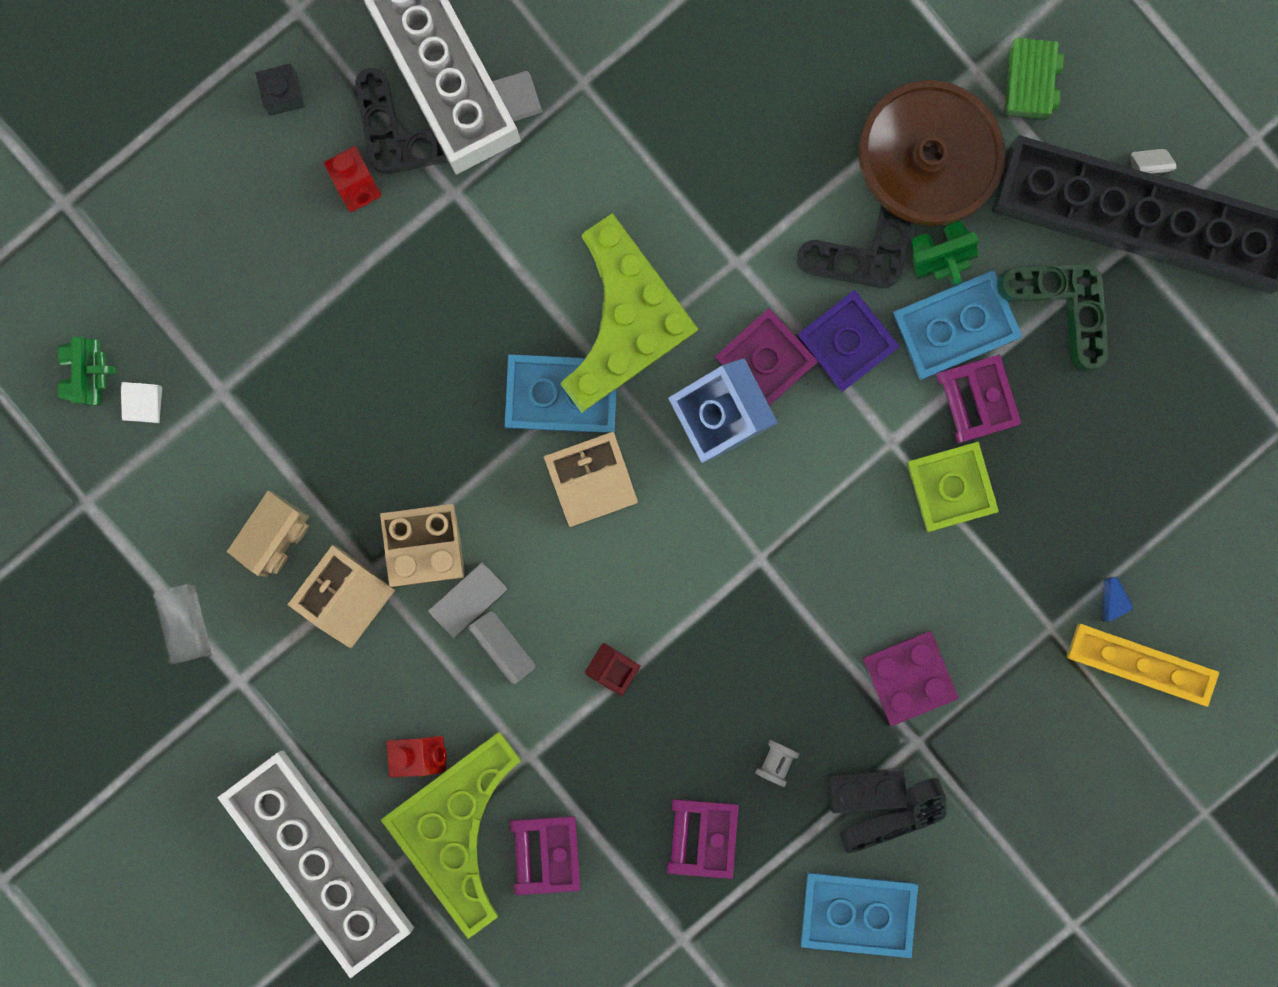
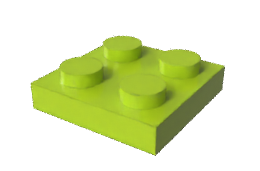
M979 441L907 462L927 532L999 512Z

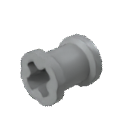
M770 740L768 743L770 750L762 767L757 768L755 774L785 787L787 783L785 780L786 774L793 759H798L800 753Z

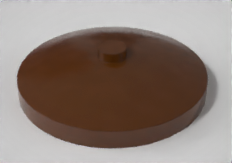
M923 80L900 86L888 93L877 103L862 128L858 157L865 183L883 207L906 221L920 225L939 226L955 223L967 218L979 210L991 197L1003 174L1005 145L1001 129L994 115L974 94L948 82Z

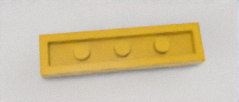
M1083 624L1077 625L1066 657L1067 659L1205 707L1209 705L1220 673Z

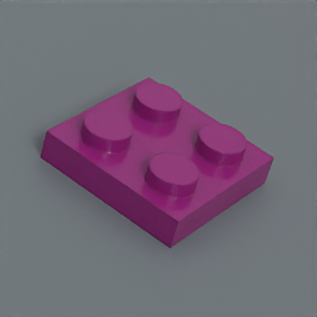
M770 308L715 356V359L721 366L744 358L769 406L818 363L815 357Z
M927 631L862 658L890 726L959 699L932 631Z

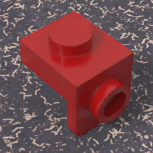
M356 146L323 162L338 193L350 212L366 206L381 197V193Z
M443 736L386 741L389 777L426 776L446 771L447 753L444 747Z

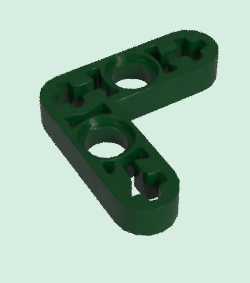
M1090 264L1020 266L1008 269L1000 274L997 280L998 293L1007 301L1066 300L1070 355L1073 364L1084 371L1097 369L1105 364L1108 359V341L1103 280L1100 271L1095 266ZM1045 273H1051L1057 279V289L1053 293L1047 292L1042 286V277ZM1083 276L1089 279L1090 285L1084 287V285L1078 284L1077 278ZM1014 278L1018 282L1031 280V286H1026L1016 291L1014 287H1009V281ZM1092 296V300L1078 303V298ZM1083 307L1090 309L1094 314V323L1090 328L1083 326L1079 321V312ZM1095 333L1093 338L1081 339V335ZM1089 348V350L1095 351L1096 357L1092 359L1084 357L1083 350Z

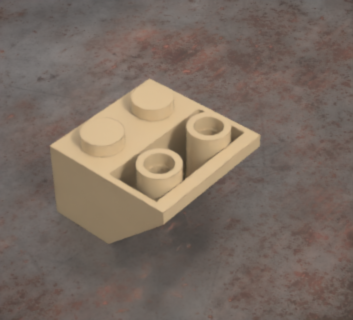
M614 432L544 456L569 528L638 503Z
M267 491L227 550V553L257 576L269 577L272 573L277 575L289 558L284 553L293 542L298 544L307 532L309 525L305 522L309 516L274 492Z
M454 504L380 513L389 587L466 577Z
M332 545L287 605L316 627L352 649L395 592V589L389 587L386 582L341 548Z

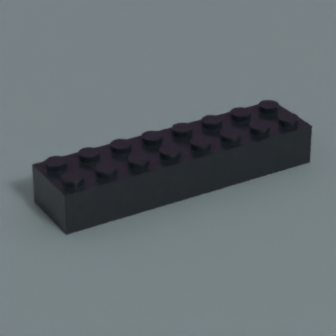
M1018 135L1011 143L992 212L1268 294L1278 291V211Z

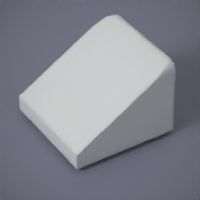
M1166 149L1138 151L1130 155L1131 167L1136 170L1166 177L1177 169L1175 161Z
M122 382V420L159 423L162 387L155 384Z

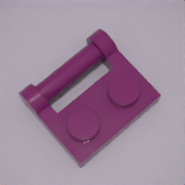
M1000 354L936 374L939 385L943 384L957 429V433H954L957 444L1021 425ZM967 377L981 425L971 428L957 383V379Z
M672 799L671 810L675 811L671 861H667L666 873L733 879L739 805L734 803ZM690 812L700 813L697 863L686 862Z
M576 816L510 820V831L514 832L517 869V882L514 883V894L580 891ZM539 830L543 881H532L529 831Z

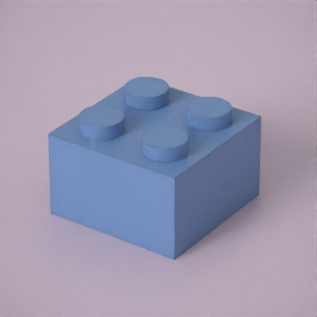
M744 358L720 366L668 398L701 463L728 453L778 424Z

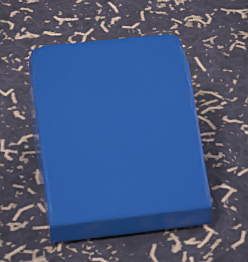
M1118 577L1104 579L1102 618L1103 622H1110L1133 610L1132 607H1134Z

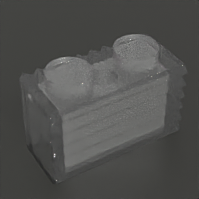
M185 584L155 592L153 597L157 600L154 604L159 606L156 611L160 613L158 617L162 620L160 626L164 628L161 633L166 635L163 640L168 642L165 647L169 649L167 655L171 656L169 662L177 664L211 656L212 653L195 584Z

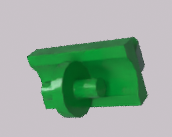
M961 221L947 225L943 229V235L947 242L935 246L930 234L925 233L912 239L913 270L917 279L934 273L936 280L949 277L951 283L957 285L961 283L960 272L971 268L969 260L979 257L977 249L979 239L975 232L969 233Z
M71 337V343L58 346V361L60 365L71 366V379H60L58 383V397L71 400V403L101 405V389H106V376L116 375L117 367L106 366V352H101V340Z

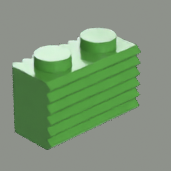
M1015 38L1013 40L1009 53L1004 116L1048 120L1052 115V111H1058L1061 93L1060 89H1054L1055 76L1061 75L1064 62V54L1058 53L1059 42L1027 38Z

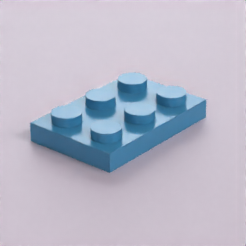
M994 270L892 313L920 380L1022 338L1008 301L1003 299L998 293V278Z
M508 354L505 428L587 433L614 432L615 434L617 389L581 413L560 383L574 372L585 358Z
M807 872L800 946L802 948L912 958L918 883Z

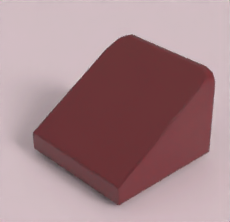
M603 643L588 665L585 674L622 697L641 665Z

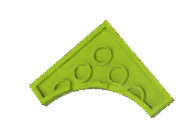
M613 213L586 230L581 236L595 260L604 286L602 318L597 339L584 361L560 383L581 413L588 410L699 330Z
M500 731L381 819L387 830L467 939L471 938L499 916L485 892L480 877L477 843L481 819L492 793L510 770L522 761Z

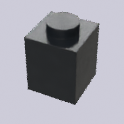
M291 63L255 72L264 109L270 116L305 107L297 73Z

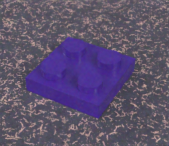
M855 289L797 334V338L815 357L820 367L841 393L900 347Z

